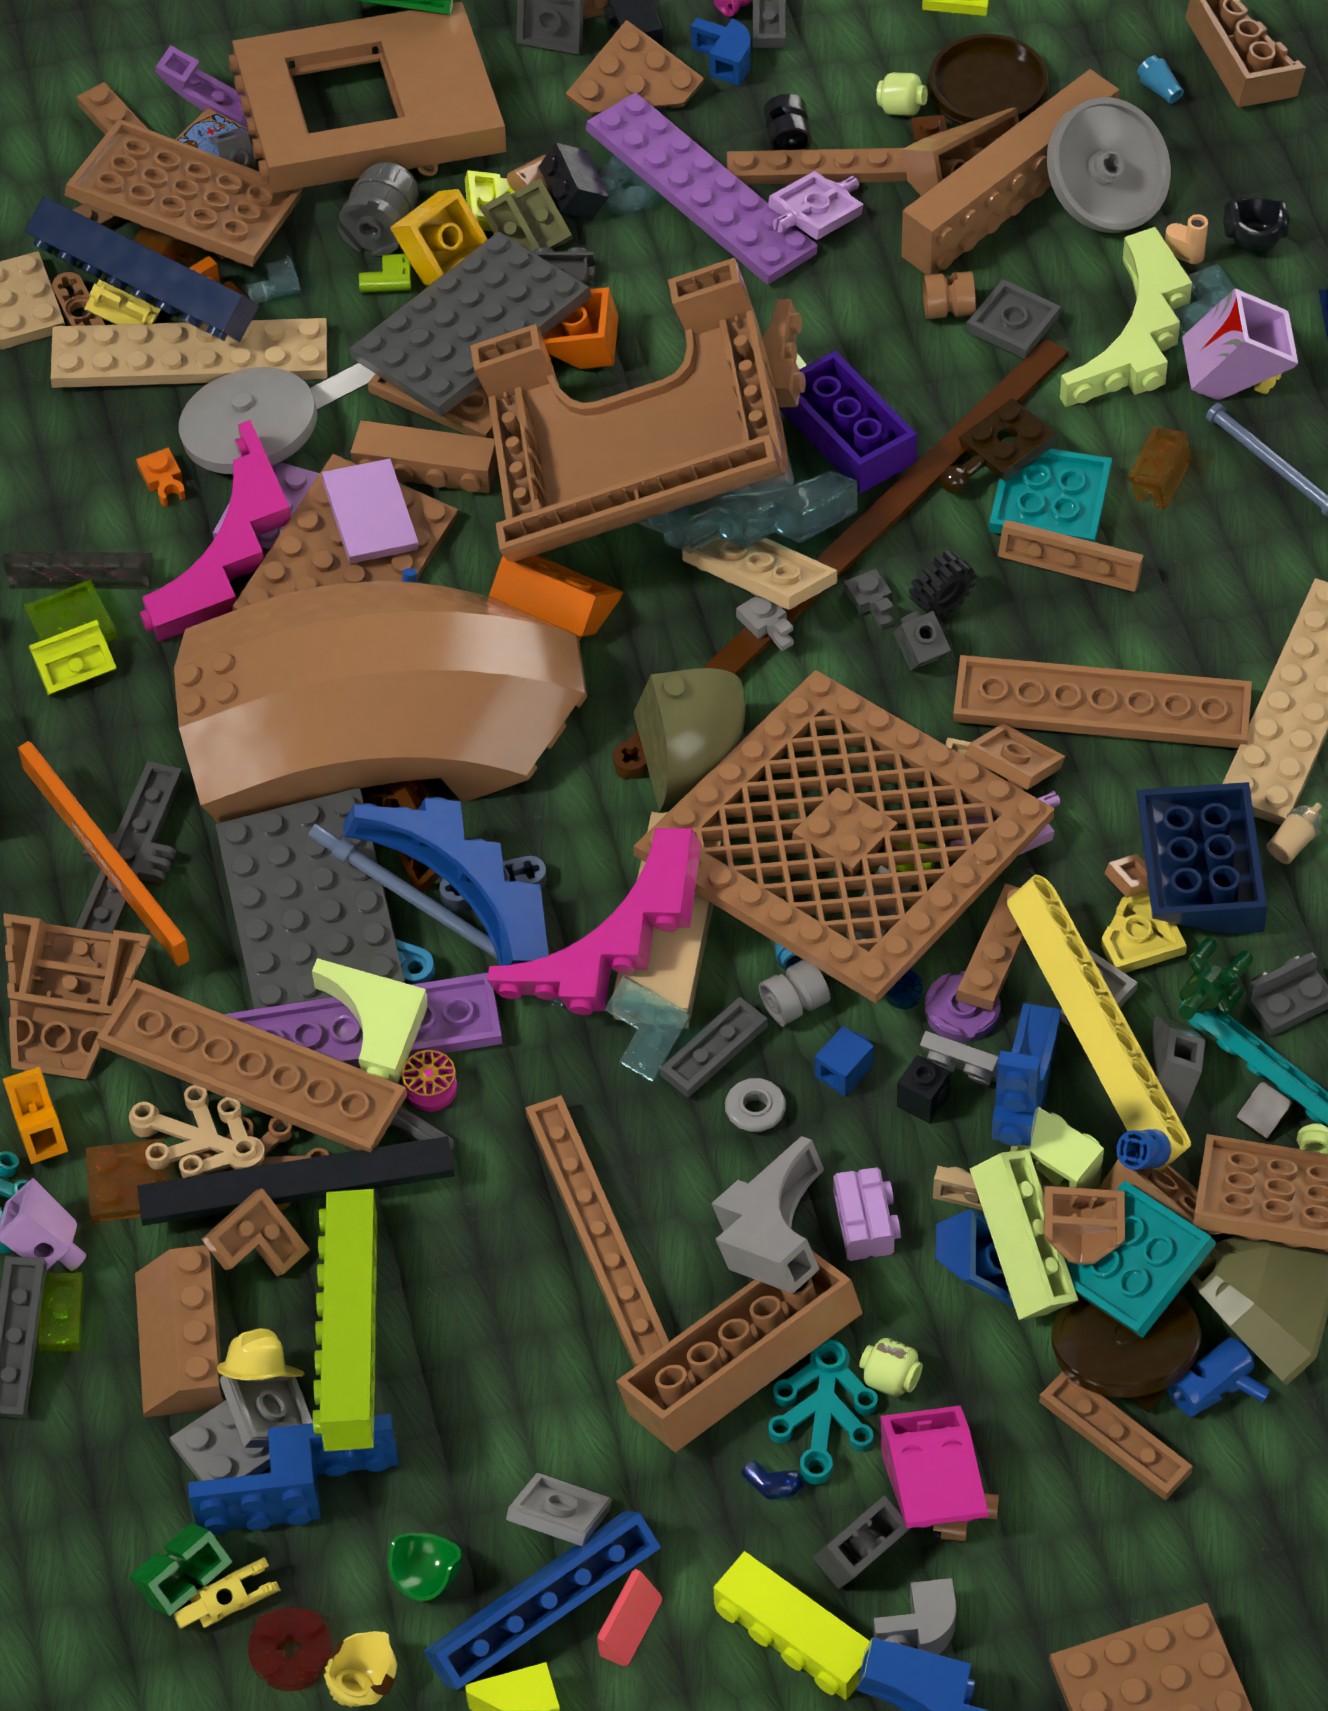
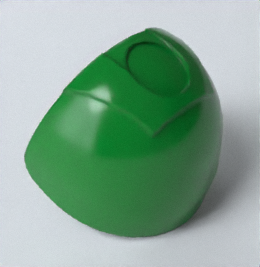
M406 1533L396 1536L391 1543L388 1555L389 1572L394 1584L405 1596L416 1601H428L444 1592L456 1579L461 1566V1549L455 1543L429 1533Z

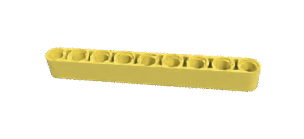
M1034 875L1007 900L1008 908L1127 1131L1158 1129L1168 1137L1171 1144L1169 1160L1159 1168H1152L1156 1171H1162L1191 1146L1190 1138L1059 895L1047 879L1040 875Z

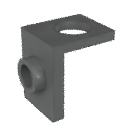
M238 128L209 137L210 143L217 147L220 157L259 171L250 137L246 131Z

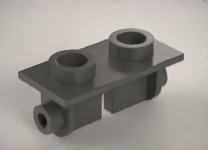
M579 247L570 248L568 252H554L551 248L534 249L533 253L584 284H588V280L595 279V268L588 267L595 266L594 252H588L587 249Z

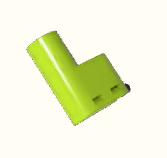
M405 253L382 255L383 271L359 273L360 293L411 290V263Z

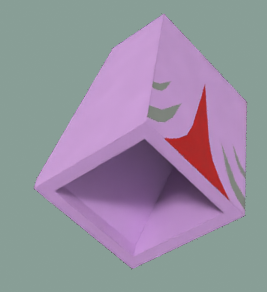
M1236 288L1182 336L1191 390L1216 400H1221L1298 365L1289 312Z

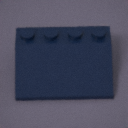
M1249 782L1137 790L1136 795L1152 919L1222 934L1265 932L1267 903Z

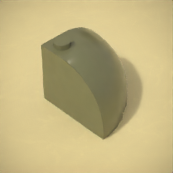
M699 668L650 675L633 714L659 812L671 810L741 742L745 724V695L742 681L734 673L721 669Z

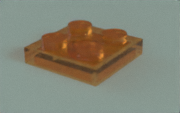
M163 1138L86 1148L89 1207L92 1223L141 1217L137 1185L168 1181L167 1167L159 1170L152 1169L148 1165L145 1155L147 1147L151 1144H164ZM157 1154L153 1158H160L164 1154Z

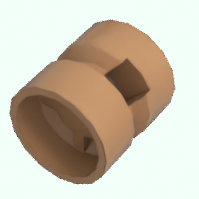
M972 271L952 273L950 278H946L943 273L923 275V302L926 319L946 318L949 312H952L955 317L972 316L975 313V286Z

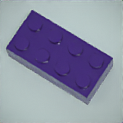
M836 351L799 369L805 375L806 385L804 393H800L798 407H779V410L859 493L917 462V433Z

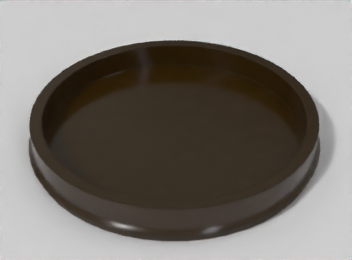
M977 34L958 39L947 45L937 54L930 68L927 86L929 96L937 110L950 121L963 125L1009 108H1017L1019 122L1044 104L1049 91V80L1043 59L1029 45L1004 35Z
M1076 1294L1078 1301L1062 1307L1053 1323L1051 1343L1055 1358L1063 1373L1080 1387L1111 1397L1144 1396L1173 1385L1195 1363L1201 1340L1199 1319L1190 1304L1179 1294L1174 1297L1143 1338L1078 1294Z

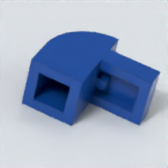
M696 18L691 25L692 50L709 55L710 77L740 86L751 66L749 31L742 23L731 19L727 27H724L714 22Z

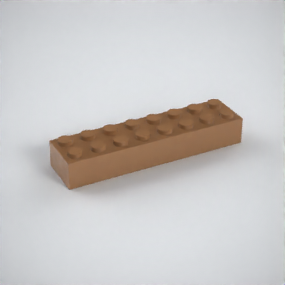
M1089 69L903 210L901 257L926 275L936 274L940 270L947 269L953 260L961 254L972 250L976 243L987 234L994 233L1000 224L1008 218L1020 213L1023 207L1034 198L1041 197L1047 188L1051 186L1047 169V149L1050 136L1057 122L1067 111L1087 100L1099 97L1119 99V89Z

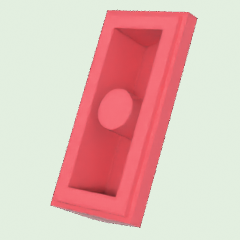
M637 1569L631 1572L597 1636L599 1655L624 1667L629 1665L662 1603L660 1593L645 1575Z

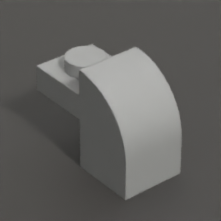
M952 1578L912 1582L910 1585L912 1614L874 1618L873 1637L908 1647L917 1646L919 1650L939 1655L949 1645L955 1630L956 1599Z

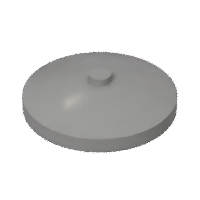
M1093 98L1067 111L1057 122L1050 136L1047 149L1049 179L1060 203L1078 222L1096 231L1120 233L1144 224L1159 211L1170 186V158L1160 131L1154 122L1139 108L1117 98Z
M271 367L242 369L211 381L192 396L181 413L179 435L187 455L196 464L213 472L233 474V460L240 457L235 444V439L240 438L237 424L251 420L271 466H274L293 455L309 439L317 421V406L312 391L306 382L289 371Z

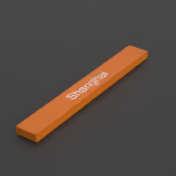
M28 741L20 745L18 751L24 771L175 964L180 967L188 962L190 956L186 938L32 742Z

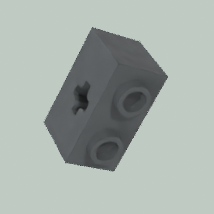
M884 1495L813 1555L812 1559L833 1584L840 1589L855 1578L910 1528H906L902 1515Z

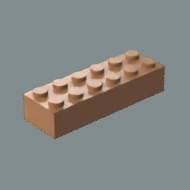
M815 1252L813 1254L819 1270L793 1294L754 1279L616 1381L628 1414L676 1453L863 1314L852 1280Z

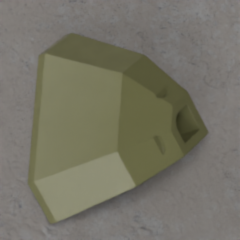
M1239 1235L1217 1242L1189 1279L1227 1325L1287 1386L1317 1358L1328 1316V1252L1323 1249L1306 1246L1290 1247L1281 1242L1263 1239L1253 1241Z

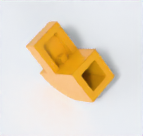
M40 1066L3 1078L11 1109L31 1164L68 1152Z

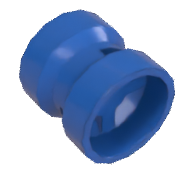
M1158 1129L1127 1131L1119 1138L1117 1143L1119 1161L1130 1170L1159 1168L1165 1165L1171 1154V1144L1168 1137Z

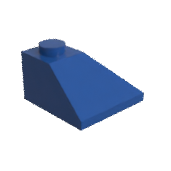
M968 1209L937 1223L935 1259L964 1282L1014 1307L985 1216L973 1209Z

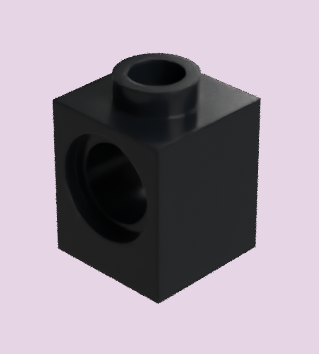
M917 1054L897 1082L896 1107L930 1124L950 1096L951 1071Z

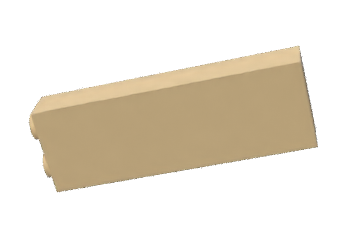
M651 812L648 831L668 812ZM719 820L712 826H720ZM722 839L703 841L704 848L723 846ZM642 860L640 864L638 878L646 863ZM695 893L690 928H677L676 931L668 932L653 927L648 969H635L633 973L618 972L612 997L614 1019L689 1029L714 904Z

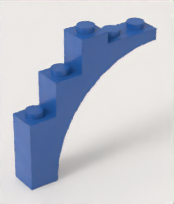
M441 797L424 798L418 810H412L409 807H379L370 803L353 804L343 823L344 837L371 841L398 850L425 864L449 882L470 904L486 928L495 949L499 966L525 963L549 956L541 885L530 884L521 880L505 881L501 844L486 842L483 839H464L461 801L446 800Z
M1023 1003L1012 1052L1000 1050L991 1140H997L1009 1146H1031L1038 1108L1045 1105L1060 1031L1061 1009Z
M872 1637L864 1652L857 1691L886 1701L902 1711H989L969 1705L975 1684L974 1680L968 1679L971 1668L970 1663Z

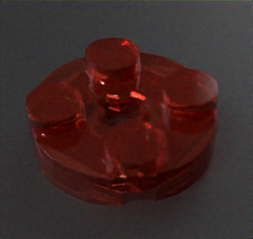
M298 1607L281 1608L259 1616L248 1642V1655L253 1671L261 1679L267 1681L268 1686L280 1691H298L315 1683V1678L323 1670L326 1671L325 1667L328 1666V1657L333 1653L330 1632L323 1623L321 1616L313 1610ZM288 1641H295V1644L302 1645L301 1649L294 1651L293 1657H286L285 1651L279 1650Z

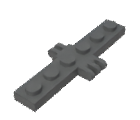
M147 761L116 834H106V838L139 880L163 884L166 878L164 872H168L171 866L169 860H173L176 854L174 848L158 844L156 841L184 778L181 768ZM85 849L82 857L86 861L94 863V867L100 872L75 928L113 934V930H119L129 904Z

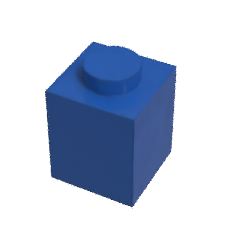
M842 1026L815 1056V1077L846 1097L873 1067L874 1045L862 1033H854L845 1026Z

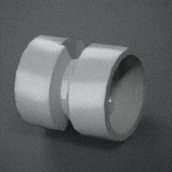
M804 959L786 969V976L783 974L779 976L773 975L759 984V992L764 1006L773 1020L782 1027L802 1016L803 1009L811 1012L830 1001V992L820 970Z

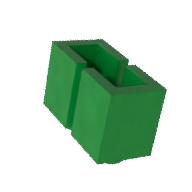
M190 1523L163 1546L167 1552L166 1555L156 1552L129 1575V1578L151 1608L171 1616L198 1592L194 1585L178 1579L180 1576L184 1575L186 1579L205 1586L229 1566L232 1560L210 1530Z

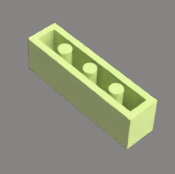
M1029 1149L1003 1152L970 1168L1018 1319L1022 1320L1048 1315L1078 1301L1064 1256L1044 1239V1195Z

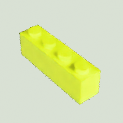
M744 1551L713 1587L714 1605L717 1612L731 1623L737 1621L747 1628L749 1635L758 1644L764 1647L770 1645L780 1652L782 1659L791 1668L797 1671L803 1669L809 1673L824 1692L830 1695L836 1693L844 1700H847L857 1688L864 1652L870 1641Z

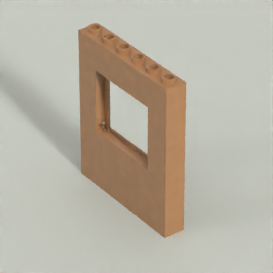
M463 2L453 3V11L450 15L422 10H409L232 41L233 54L228 55L230 71L232 75L237 74L234 76L237 95H243L240 97L243 116H249L246 118L248 134L250 138H256L252 139L255 159H262L258 161L260 177L262 181L268 180L271 193L360 178L368 167L380 162L396 163L405 169H412L506 152L505 125ZM377 46L378 53L372 54V48ZM289 61H294L295 68L289 69ZM380 61L398 118L309 133L292 76Z

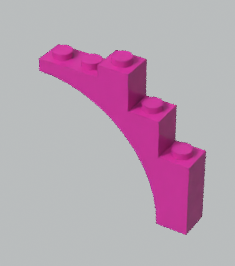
M655 828L652 846L637 882L613 914L587 936L563 950L540 959L513 965L489 966L487 981L496 993L507 999H519L521 995H535L544 1000H555L559 997L568 1010L578 1015H590L592 1011H605L611 969L620 973H633L635 969H648L653 927L668 932L676 931L677 928H690L701 843L692 828Z

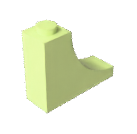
M317 958L312 970L315 988L334 996L347 1006L362 1029L363 1043L359 1056L360 1069L367 1071V1074L379 1076L399 1084L403 1065L409 1058L428 1008L426 989Z

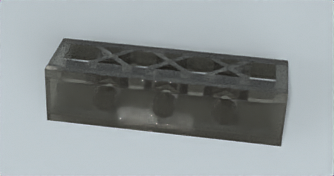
M11 552V554H4L3 564L10 589H151L154 559L152 553Z

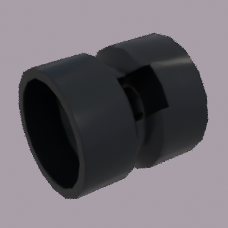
M780 94L770 99L764 107L770 149L808 150L812 144V136L804 100L794 94Z

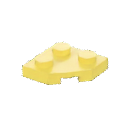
M1149 891L1121 899L1116 915L1110 926L1105 930L1101 940V947L1108 962L1124 973L1185 955L1187 945L1175 923L1152 919Z

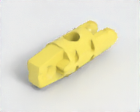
M263 1557L228 1574L215 1583L198 1589V1592L190 1598L192 1604L173 1613L178 1627L182 1629L200 1620L203 1628H206L238 1610L244 1609L281 1591L277 1581L260 1586L258 1590L248 1595L245 1592L241 1580L265 1571V1568L269 1566L266 1558ZM222 1590L228 1591L231 1594L232 1601L226 1605L220 1604L216 1599L217 1593Z

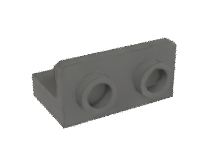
M1313 952L1303 957L1295 956L1289 959L1282 967L1270 973L1262 972L1249 983L1246 1005L1270 1037L1328 1009V985L1316 970L1318 958Z

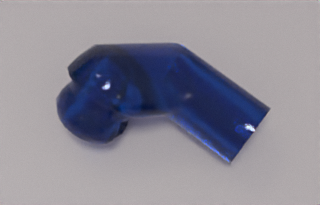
M756 1460L749 1462L741 1472V1475L756 1490L770 1500L794 1496L804 1486V1479L800 1472L785 1470L768 1473Z

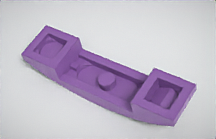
M170 45L155 67V72L180 96L199 109L205 111L207 108H210L247 128L246 118L249 116H243L240 104V97L243 95H237L235 89L198 70L199 60Z

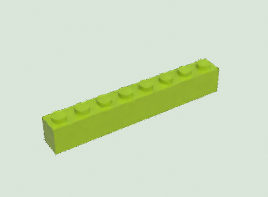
M374 1189L326 1192V1208L319 1209L320 1231L325 1232V1236H318L319 1258L324 1260V1264L317 1265L318 1286L319 1288H324V1291L316 1294L318 1317H323V1321H316L315 1325L317 1346L322 1345V1350H315L316 1375H321V1380H314L315 1405H320V1410H313L314 1435H322L324 1451L374 1448L378 1219Z

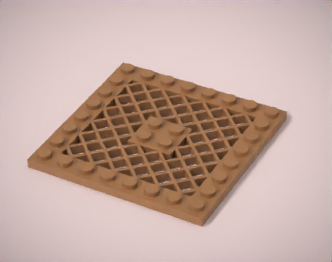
M815 670L634 845V856L646 862L652 846L655 828H692L701 843L695 886L696 894L876 1004L1052 821L1055 809ZM835 729L836 735L817 736L816 730ZM809 731L810 737L802 738ZM864 746L865 752L847 754L846 747ZM839 749V755L821 756L820 750ZM813 750L814 757L795 758L794 752ZM787 753L788 759H781ZM894 763L895 770L877 771L876 765ZM868 766L869 772L851 774L850 767ZM842 768L843 774L825 776L824 769ZM816 770L817 777H798V772ZM788 772L791 774V779H772V774ZM763 775L765 776V781L757 782ZM924 781L925 787L907 789L906 782ZM898 783L899 790H880V785ZM872 785L873 792H854V787ZM827 789H835L830 795H828ZM820 790V797L802 798L801 791ZM794 792L795 799L776 800L775 794ZM768 794L769 801L750 803L749 796ZM742 797L743 803L735 804ZM954 799L955 805L937 807L936 800ZM928 801L929 807L911 809L910 802ZM902 803L903 810H884L885 804ZM805 811H813V812L806 818ZM798 812L799 819H779V814ZM771 815L772 821L753 823L752 816ZM984 816L985 823L968 825L966 818ZM745 817L746 819L745 824L727 825L726 818ZM719 819L720 826H712ZM958 819L959 825L941 827L940 820ZM932 821L933 828L915 829L914 822ZM906 823L907 830L897 831V824ZM792 833V840L783 841L782 834ZM775 835L776 841L757 843L756 836ZM749 837L750 844L730 845L729 839ZM979 837L973 844L971 843L970 838ZM719 839L723 841V846L704 848L703 841ZM962 839L964 846L945 847L944 840ZM936 841L937 848L919 850V842ZM910 843L911 850L892 851L891 845ZM884 846L885 853H877ZM805 853L806 860L787 861L786 854ZM813 854L816 855V856L819 857V858H818V859H813ZM779 856L780 862L760 864L759 857ZM752 857L753 864L734 866L733 859ZM719 860H726V865ZM957 860L951 867H949L948 861ZM939 861L941 863V869L923 870L922 863ZM914 864L915 871L897 872L895 865ZM880 865L888 866L889 873L870 875L869 868L880 867ZM860 869L862 870V876H854ZM835 871L836 878L817 879L816 872ZM843 872L849 875L850 877H844ZM809 874L810 880L790 882L789 875ZM782 875L783 883L764 884L763 877ZM748 878H756V883ZM934 883V885L927 891L926 884ZM918 884L919 892L901 893L900 886ZM892 887L893 894L874 896L873 888ZM865 889L866 896L848 898L846 892ZM839 891L840 899L821 900L820 893ZM812 894L813 901L794 903L793 895ZM786 896V901L781 899L780 897ZM905 906H912L906 913L904 912ZM896 907L897 915L878 916L877 909ZM869 910L870 917L851 919L850 911ZM843 912L844 920H824V914ZM815 914H816L817 920L814 919V918H812V917L809 916V915H815ZM890 929V930L882 937L881 930ZM873 931L874 938L855 940L854 932ZM841 933H846V934H847V938H845L844 936H842V935H840V934H841Z

